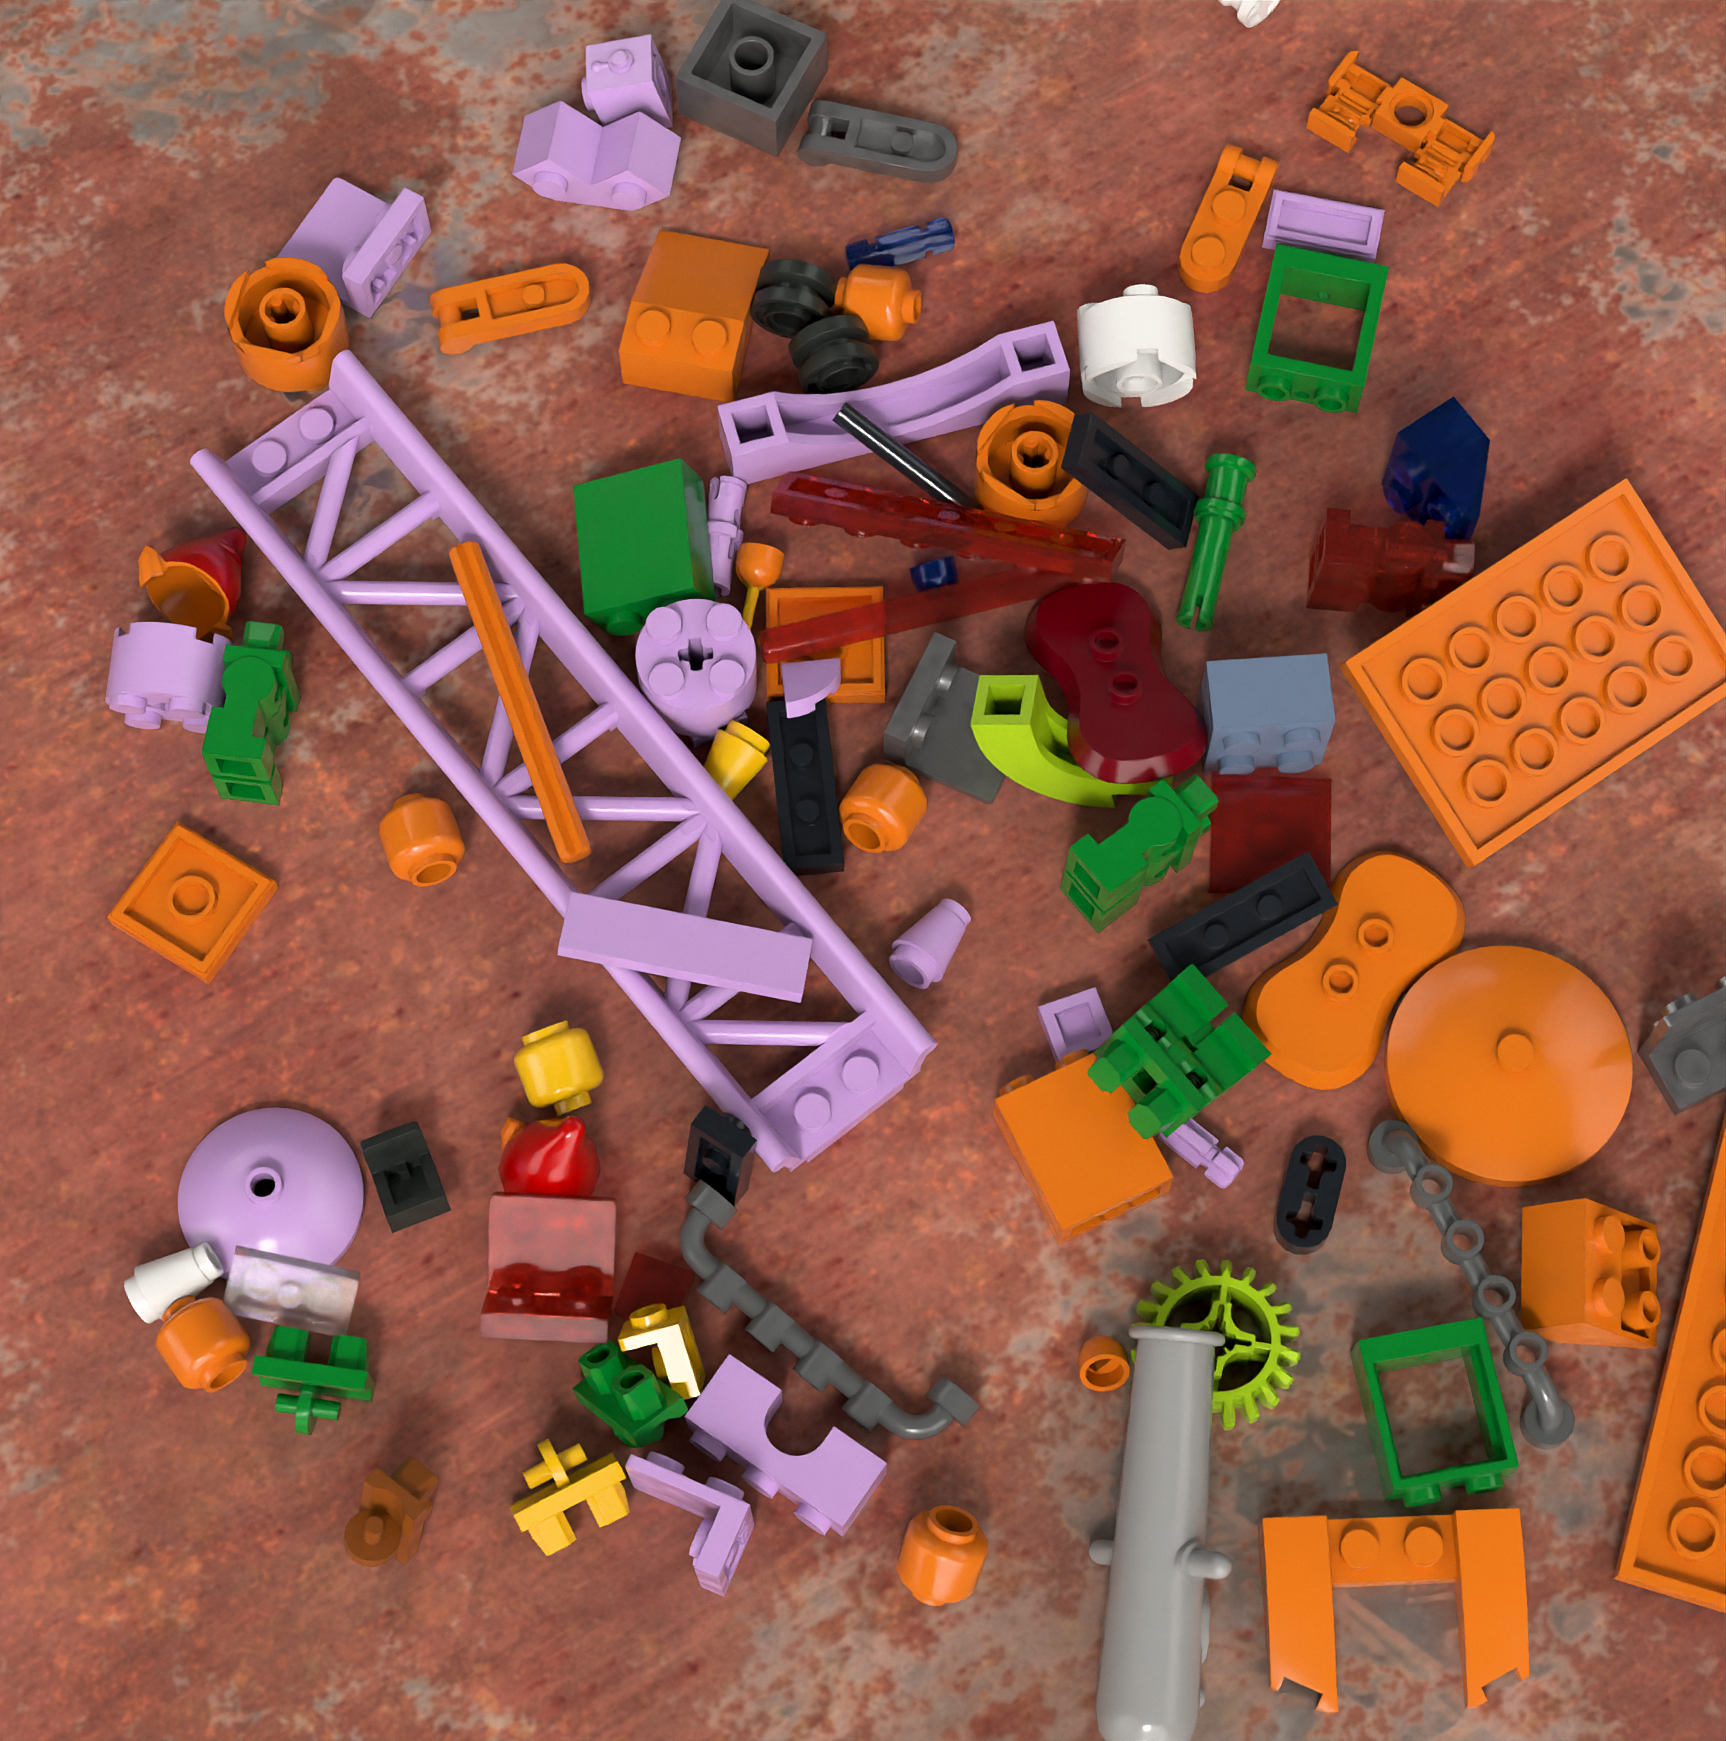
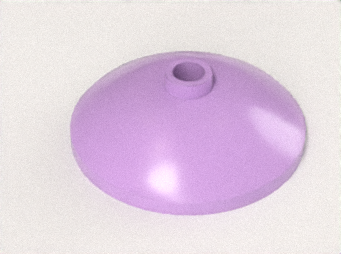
M274 1107L248 1111L216 1127L199 1143L190 1156L183 1171L178 1191L179 1221L190 1248L207 1242L213 1248L222 1264L224 1274L219 1278L233 1285L256 1291H278L294 1288L314 1280L328 1271L351 1246L361 1225L365 1207L363 1174L355 1154L346 1140L333 1127L320 1118L289 1108ZM271 1179L275 1181V1189L270 1195L258 1197L254 1194L255 1186L261 1180Z

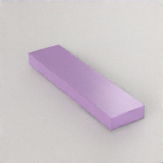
M570 891L558 946V955L801 1003L813 939Z

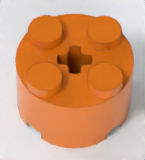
M276 257L264 261L265 267L254 271L250 275L247 270L235 280L225 301L224 316L239 362L244 373L249 378L266 388L281 392L320 391L330 381L333 359L343 350L349 349L350 333L339 294L335 286L328 279L327 274L319 266L307 260L294 257Z
M1034 400V404L1015 407L1014 403L999 409L982 427L977 440L975 459V499L983 506V511L1000 527L1014 533L1027 535L1032 539L1042 540L1050 537L1055 531L1072 522L1083 509L1088 498L1089 489L1061 468L1073 418L1076 415L1068 408L1047 400Z

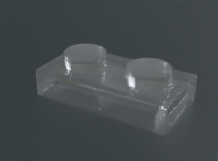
M237 1245L223 1304L234 1315L332 1336L346 1335L361 1272Z

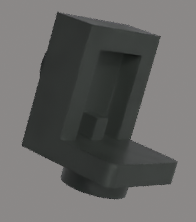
M417 1121L387 1130L360 1142L363 1156L371 1172L392 1233L451 1211L434 1160Z

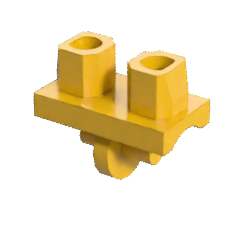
M549 1439L537 1444L545 1461L522 1472L530 1490L554 1478L555 1482L510 1505L521 1531L529 1530L532 1538L547 1556L577 1540L563 1513L564 1510L586 1499L599 1527L609 1525L630 1513L625 1490L620 1482L626 1476L612 1452L566 1475L565 1471L587 1460L586 1455L579 1443L556 1455Z

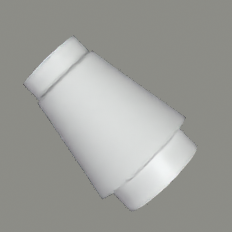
M203 1242L196 1247H191L135 1267V1275L124 1281V1287L137 1314L143 1321L151 1324L159 1318L162 1320V1315L167 1308L186 1296H193L195 1298L213 1283L216 1278L223 1275L224 1270L213 1248L207 1242Z

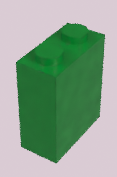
M682 458L573 486L584 615L603 631L616 636L632 635L642 629V626L646 624L647 617L656 608L666 607L677 601L687 599L715 601L703 479Z

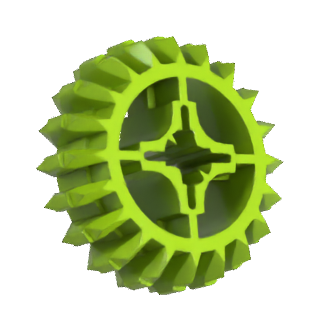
M1201 1259L1197 1260L1194 1265V1280H1191L1186 1271L1180 1266L1173 1268L1170 1274L1174 1289L1166 1283L1156 1280L1152 1284L1150 1292L1158 1303L1140 1300L1136 1309L1139 1316L1149 1323L1139 1322L1132 1324L1131 1327L1136 1325L1169 1327L1164 1326L1165 1323L1179 1308L1196 1300L1211 1299L1210 1309L1205 1320L1190 1324L1182 1322L1180 1328L1212 1332L1217 1318L1219 1319L1217 1333L1224 1335L1225 1343L1222 1345L1224 1348L1221 1355L1217 1357L1214 1364L1212 1413H1219L1220 1424L1227 1431L1232 1430L1235 1425L1236 1415L1234 1409L1238 1408L1242 1417L1251 1424L1259 1418L1258 1406L1254 1399L1269 1409H1274L1280 1399L1272 1386L1280 1389H1289L1294 1380V1377L1281 1366H1294L1300 1360L1299 1351L1282 1344L1297 1340L1300 1331L1298 1326L1292 1324L1279 1325L1278 1322L1284 1320L1290 1314L1292 1307L1289 1302H1280L1270 1306L1268 1301L1277 1289L1273 1282L1270 1281L1264 1284L1259 1291L1255 1290L1251 1285L1254 1281L1256 1270L1251 1267L1245 1269L1240 1280L1231 1278L1233 1267L1230 1260H1222L1217 1276H1210L1209 1265L1206 1260ZM1232 1304L1243 1309L1255 1321L1264 1343L1256 1341L1254 1334L1243 1332L1235 1326L1231 1318ZM1136 1348L1132 1349L1129 1354L1130 1362L1134 1364ZM1249 1361L1264 1363L1261 1372L1246 1385L1234 1390L1218 1392L1219 1380L1225 1368L1232 1365L1247 1366Z

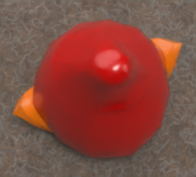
M232 527L219 533L181 542L160 554L156 548L145 545L138 559L141 588L146 586L152 602L167 619L174 624L197 628V640L213 643L214 633L231 639L234 637L232 627L226 625V623L235 613L240 602L242 559L247 543V534L242 528Z
M567 1116L564 1119L547 1118L525 1125L521 1121L508 1117L501 1130L502 1156L498 1167L506 1196L518 1208L533 1216L544 1218L552 1226L570 1229L582 1225L585 1214L584 1203L594 1193L601 1171L594 1141L586 1134L584 1121L578 1116Z

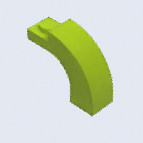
M979 675L970 725L978 746L985 757L1013 781L1039 794L1068 803L1101 808H1116L1117 795H1148L1149 789L1162 780L1138 784H1116L1094 778L1084 771L1072 757L1067 743L1068 720L1059 715L1047 702L1039 675ZM1173 776L1164 778L1172 788Z

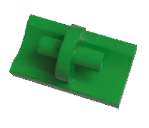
M278 1325L275 1326L265 1356H254L251 1374L259 1377V1384L263 1387L300 1392L299 1396L278 1393L275 1411L295 1414L296 1433L311 1435L317 1418L336 1421L340 1418L342 1403L321 1399V1395L366 1402L373 1401L376 1383L368 1373L369 1344L366 1339L341 1334L333 1335L328 1365L307 1363L312 1337L309 1331Z
M609 1339L602 1340L578 1359V1363L585 1376L584 1380L572 1388L578 1402L613 1428L617 1438L629 1447L640 1448L658 1441L664 1434L666 1420L680 1418L689 1411L681 1395L655 1377L653 1372L645 1366L638 1364L621 1352L620 1348Z

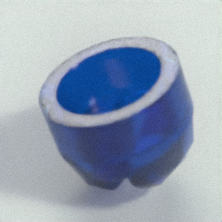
M953 554L909 567L916 590L925 599L931 601H938L940 592L943 596L950 597L959 583L958 569Z

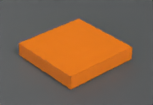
M883 586L766 588L767 702L785 700L781 664L840 658L841 684L836 693L833 695L830 693L825 697L826 704L885 703Z
M177 821L109 913L107 919L113 926L209 985L279 887L276 881Z

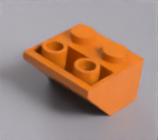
M1587 1198L1522 1207L1521 1324L1524 1330L1537 1333L1542 1338L1556 1343L1637 1349L1657 1348V1325L1661 1316L1660 1305L1657 1299V1264L1661 1253L1657 1238V1225Z

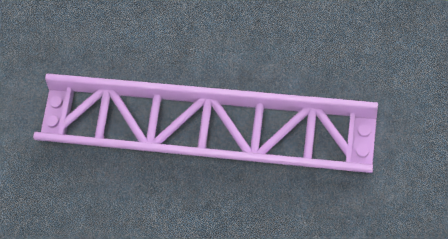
M343 350L333 359L329 390L227 461H224L206 448L196 452L190 460L192 467L563 918H565L570 891L581 892L520 820H545L536 795H520L532 786L524 762L503 777L514 733L500 695L480 770L421 700V697L426 694L425 690L483 649L475 626H472L402 677L343 605L467 606L458 582L344 580L429 518L435 520L437 517H440L461 543L468 540L479 543L509 627L512 628L517 624L514 640L527 675L529 674L539 635L599 706L552 741L560 765L608 729L611 732L618 728L675 796H572L581 820L682 822L589 891L587 895L619 900L699 840L684 904V914L707 917L722 852L784 925V928L779 931L780 933L813 939L810 957L859 1014V1017L852 1022L703 1020L740 991L708 985L688 1000L691 981L668 977L665 992L663 993L648 973L602 964L724 1113L731 1114L740 1119L750 1129L752 1137L757 1139L756 1153L773 1173L783 1167H787L792 1172L804 1161L810 1162L904 1088V1083L921 1071V1065L926 1056L938 1044L350 350ZM373 441H376L421 496L327 562L355 454ZM325 476L305 553L302 556L269 515ZM706 1044L820 1047L751 1099Z

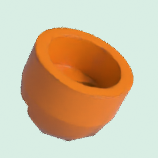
M1106 1335L1095 1336L1088 1339L1080 1348L1078 1356L1079 1375L1081 1382L1087 1388L1101 1392L1111 1391L1122 1386L1129 1378L1130 1366L1127 1352L1123 1345L1113 1340L1112 1337Z

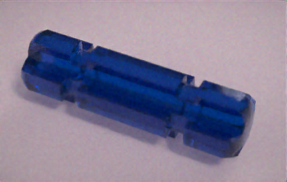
M939 218L925 222L926 228L924 229L914 225L874 236L875 242L870 244L867 239L849 243L845 246V259L848 269L851 271L859 264L893 267L926 258L925 252L930 250L933 255L951 251L955 247V235L952 225L947 218Z

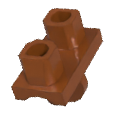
M408 1456L390 1477L376 1467L364 1480L359 1512L350 1518L345 1527L343 1544L350 1558L363 1566L375 1567L387 1563L395 1556L400 1563L406 1566L418 1552L424 1521L431 1515L433 1504L428 1497L437 1489L438 1477L411 1456Z

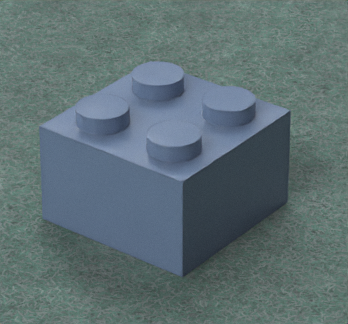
M1327 653L1206 661L1196 708L1206 723L1208 733L1206 749L1201 757L1203 773L1219 772V775L1223 777L1235 778L1249 775L1254 769L1278 768L1282 773L1295 774L1308 771L1314 765H1321L1335 724Z

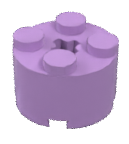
M687 599L677 601L666 607L656 608L649 614L636 645L635 658L640 693L667 725L678 734L701 737L716 734L718 729L724 731L731 720H735L746 708H749L754 700L757 689L755 642L740 612L730 604H720L706 599ZM702 665L703 669L693 671L691 666Z
M163 622L130 623L128 635L119 626L114 632L105 701L111 710L125 713L124 723L132 727L159 729L161 719L183 721V728L188 731L206 734L211 707L224 708L226 694L222 687V676L225 666L222 660L226 644L234 645V643L214 633L213 644L197 640V628Z

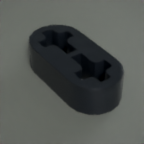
M1313 1135L1304 1138L1295 1146L1287 1164L1274 1217L1273 1232L1277 1242L1285 1250L1293 1254L1307 1255L1316 1252L1324 1245L1333 1225L1346 1171V1157L1343 1149L1334 1140L1326 1136ZM1314 1152L1325 1155L1324 1165L1333 1169V1172L1324 1171L1318 1182L1317 1189L1306 1187L1310 1173L1309 1167L1300 1164V1160L1309 1161ZM1302 1201L1313 1203L1310 1223L1319 1227V1231L1310 1230L1305 1239L1294 1236L1295 1226L1286 1222V1218H1296Z

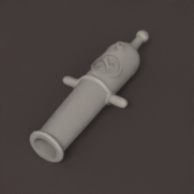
M1136 1325L1130 1327L1128 1331L1131 1338L1137 1339L1114 1540H1094L1088 1550L1093 1562L1111 1566L1094 1707L1098 1729L1105 1741H1190L1199 1719L1200 1707L1203 1706L1205 1701V1692L1201 1687V1665L1207 1655L1210 1632V1600L1208 1590L1205 1587V1578L1222 1579L1227 1577L1232 1569L1231 1560L1227 1555L1221 1552L1207 1551L1206 1549L1215 1347L1222 1346L1225 1343V1337L1220 1333L1211 1331Z

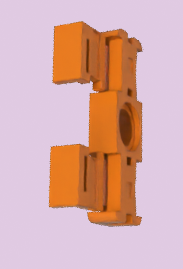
M1350 51L1330 76L1325 94L1326 99L1318 109L1313 108L1310 111L1306 128L1349 153L1357 142V137L1355 136L1358 128L1361 125L1368 128L1372 121L1371 128L1415 153L1414 157L1419 159L1414 166L1403 162L1399 167L1395 182L1439 207L1460 177V181L1469 182L1477 173L1480 162H1485L1489 157L1495 141L1494 132L1491 130L1485 140L1480 139L1445 118L1448 104L1403 77L1393 87L1356 65L1359 51ZM1412 106L1423 113L1425 121L1417 126H1407L1397 120L1394 112L1401 107Z

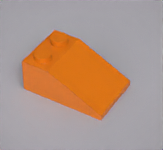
M659 229L632 297L618 351L623 383L722 402H734L754 323L750 314L754 295L759 291L757 281L760 269L768 262L770 249Z

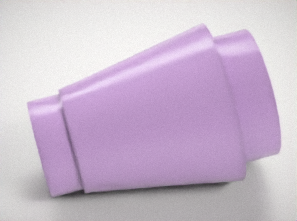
M942 899L937 906L893 942V953L889 957V964L892 970L903 981L919 989H926L931 982H939L954 955L966 927L971 922V917L967 910L954 900Z

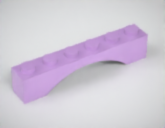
M1054 321L999 334L976 349L944 365L889 384L831 394L770 392L718 405L719 436L731 477L750 484L873 452L832 421L845 402L903 445L985 424L999 409L1014 403L1015 407L1034 404V400H1047L1057 404L1067 403L1070 368Z

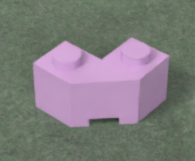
M560 100L524 117L512 175L532 186L537 194L556 201L634 211L670 196L681 137L640 111L602 127Z

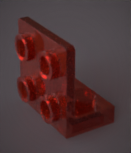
M498 1191L492 1193L489 1205L488 1289L480 1313V1337L607 1344L614 1305L617 1201L615 1198Z

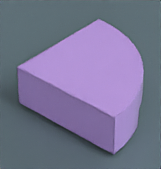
M840 658L781 664L787 718L802 716L816 710L815 703L821 701L830 693L831 695L836 693L841 684Z

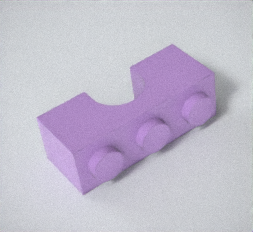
M729 1354L685 1415L687 1428L694 1432L689 1441L717 1462H721L724 1456L727 1455L744 1467L746 1470L741 1476L742 1479L766 1497L772 1499L778 1491L797 1504L798 1507L794 1511V1515L814 1531L825 1535L831 1528L843 1537L886 1476L887 1463L836 1427H833L823 1443L809 1454L792 1456L777 1450L770 1443L766 1432L770 1420L783 1403L782 1390Z

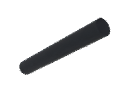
M847 402L844 403L832 419L833 422L968 525L972 526L983 512L984 508L982 505Z

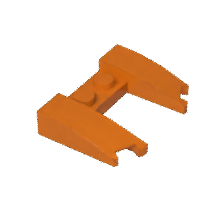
M1520 1508L1455 1510L1452 1515L1327 1519V1515L1262 1518L1259 1522L1257 1531L1270 1689L1277 1692L1285 1677L1321 1693L1315 1708L1316 1710L1325 1714H1336L1338 1712L1332 1588L1454 1583L1465 1709L1476 1708L1488 1701L1482 1687L1514 1669V1673L1520 1682L1530 1676L1528 1608Z

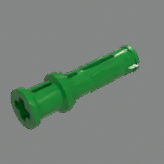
M1216 453L1209 455L1205 461L1204 468L1209 474L1203 499L1198 500L1194 507V516L1200 526L1179 612L1176 614L1175 619L1176 623L1186 629L1190 628L1195 607L1200 609L1195 631H1210L1213 628V618L1233 532L1238 531L1245 524L1246 511L1242 508L1247 484L1255 479L1257 468L1251 461L1233 454Z

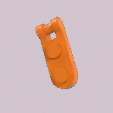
M1230 143L1226 144L1217 169L1181 247L1178 272L1186 286L1197 292L1210 293L1224 288L1232 279L1280 167L1279 161L1265 156L1260 161L1243 155V148ZM1234 176L1253 182L1250 191L1247 192L1231 186Z
M563 263L443 288L431 294L429 303L433 317L438 319L441 328L437 331L440 350L445 354L455 355L468 351L476 344L567 325L580 320L590 307L591 292L585 273L576 266ZM478 308L480 317L468 320L462 319V314L466 310Z

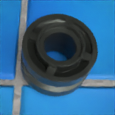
M793 259L773 260L761 267L757 281L759 291L754 295L750 311L752 319L761 328L775 335L792 339L808 325L821 319L832 317L830 308L834 305L837 281L830 273L811 263Z
M837 315L824 318L803 328L791 339L788 351L794 366L800 369L798 378L805 394L849 392L862 386L876 374L879 362L873 347L867 344L869 335L862 319L853 315Z

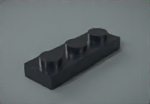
M1093 412L1074 415L1061 468L1168 550L1187 547L1194 518V507L1199 496Z
M826 698L815 703L816 710L793 718H787L785 700L766 702L782 858L796 876L844 871Z
M1308 851L1147 939L1170 983L1192 963L1206 978L1335 907L1338 903Z

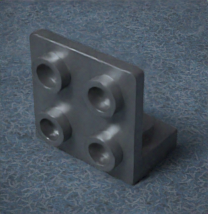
M934 632L884 731L883 759L903 766L914 773L989 805L994 802L1006 775L985 757L978 746L970 725L979 674L955 664L956 641Z
M1726 976L1714 984L1717 991L1699 1000L1694 993H1688L1663 1007L1661 1013L1664 1017L1648 1028L1650 1036L1637 1052L1674 1116L1726 1091Z

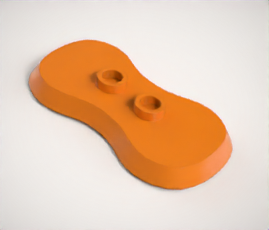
M1388 850L1372 851L1348 863L1338 873L1330 888L1338 905L1323 913L1316 931L1299 951L1268 969L1255 981L1247 994L1243 1005L1242 1020L1270 1051L1271 1055L1265 1062L1280 1074L1298 1084L1318 1090H1331L1348 1085L1361 1077L1371 1067L1380 1050L1389 1015L1401 996L1427 971L1438 963L1454 956L1461 945L1465 933L1466 915L1463 903L1457 893L1439 874L1423 863L1404 854Z

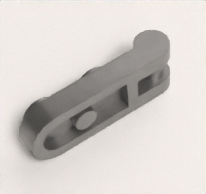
M818 100L811 104L807 117L810 131L809 134L802 136L797 153L803 162L813 166H826L830 163L921 183H936L944 180L953 172L956 166L957 142L954 135L946 127L936 123ZM838 130L847 132L845 140L831 137V134Z

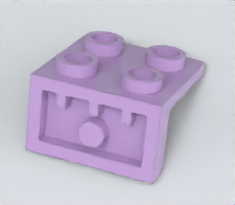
M334 178L277 257L300 258L319 266L335 286L341 303L371 318L432 232L424 197L404 187L393 204L386 203L341 178Z
M650 1451L646 1460L630 1454L625 1468L635 1489L704 1518L693 1539L689 1555L694 1557L692 1565L694 1566L700 1586L724 1597L755 1527L750 1504L742 1500L744 1491L714 1477H709L706 1485L689 1479L682 1474L685 1469L682 1464L656 1452Z

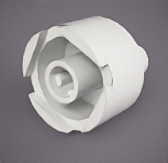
M1139 284L1126 288L1123 291V297L1113 298L1101 303H1089L1079 307L1077 310L1080 372L1083 394L1089 400L1104 406L1122 408L1121 397H1141L1142 407H1152L1175 401L1187 395L1193 389V378L1196 379L1197 366L1191 306L1173 298L1158 296V289L1155 286Z

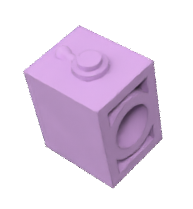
M651 34L585 46L586 77H583L581 81L583 99L588 111H596L603 127L639 111L665 128L673 127L671 79Z

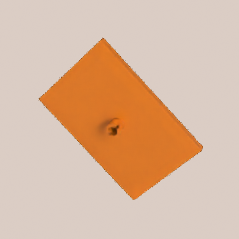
M1625 478L1338 666L1467 868L1476 866L1726 696V634L1628 479Z

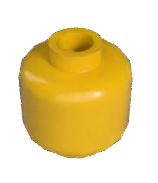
M566 1020L521 1038L524 1047L515 1054L514 1064L528 1101L532 1106L545 1108L554 1105L557 1116L592 1103L588 1091L597 1088L603 1082L604 1072L590 1035L583 1028L571 1029Z

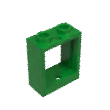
M1276 244L1245 390L1256 392L1261 397L1271 401L1290 399L1314 404L1318 409L1329 413H1341L1344 411L1357 413L1366 382L1389 266ZM1280 294L1364 311L1352 371L1267 354Z
M1482 1317L1357 1341L1350 1352L1385 1501L1403 1498L1404 1506L1409 1508L1442 1500V1490L1465 1486L1467 1495L1473 1496L1503 1489L1505 1487L1503 1479L1509 1478L1519 1468V1463ZM1463 1357L1488 1460L1402 1476L1378 1373Z

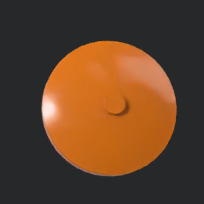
M1480 947L1456 954L1435 965L1411 987L1403 998L1394 1015L1385 1043L1384 1078L1390 1103L1397 1119L1405 1122L1418 1136L1420 1147L1433 1161L1458 1176L1490 1186L1513 1188L1536 1186L1552 1182L1579 1169L1602 1149L1616 1130L1626 1110L1632 1088L1633 1064L1629 1039L1625 1027L1608 997L1589 977L1574 966L1545 952L1525 947Z

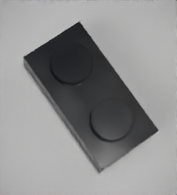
M705 1105L690 1126L683 1174L695 1182H698L699 1179L704 1181L735 1207L748 1190L757 1139L752 1137L750 1129L737 1117L728 1113L720 1115Z

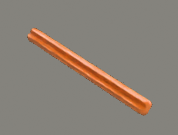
M473 540L454 545L449 550L450 561L559 859L565 864L582 860L591 853L590 843L480 545Z

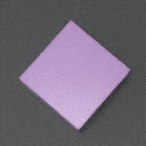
M1095 987L1038 1006L1037 1015L1056 1062L1080 1049H1087L1088 1053L1092 1054L1113 1034Z

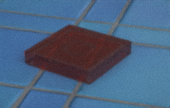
M1212 773L1210 790L1216 795L1219 802L1217 808L1209 814L1211 826L1209 829L1208 893L1231 894L1308 851L1331 891L1332 779Z

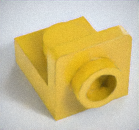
M653 1304L632 1312L629 1315L630 1320L624 1322L618 1337L621 1351L658 1343V1346L652 1348V1358L658 1379L663 1383L670 1382L671 1388L681 1395L684 1400L700 1396L706 1374L685 1306L667 1310L665 1304Z

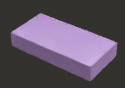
M1274 189L1262 248L1275 250L1276 244L1375 263L1385 210Z

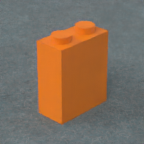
M1087 1049L1074 1051L1061 1058L1054 1065L1056 1070L1041 1078L1034 1080L1032 1075H1025L1009 1082L999 1090L1001 1096L994 1099L992 1116L1058 1245L1169 1193L1174 1179L1154 1138L1143 1139L1129 1123L1128 1112L1136 1105L1132 1097L1122 1086L1112 1093L1101 1091L1088 1076V1069L1097 1057L1093 1053L1089 1054Z

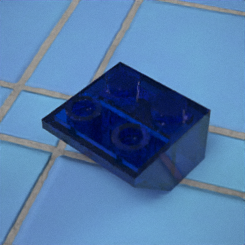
M1454 396L1397 433L1381 483L1384 496L1390 506L1397 513H1405L1419 530V538L1425 549H1430V554L1432 549H1434V557L1436 550L1439 552L1443 551L1442 559L1445 555L1447 556L1445 563L1452 571L1462 564L1480 517L1490 439Z

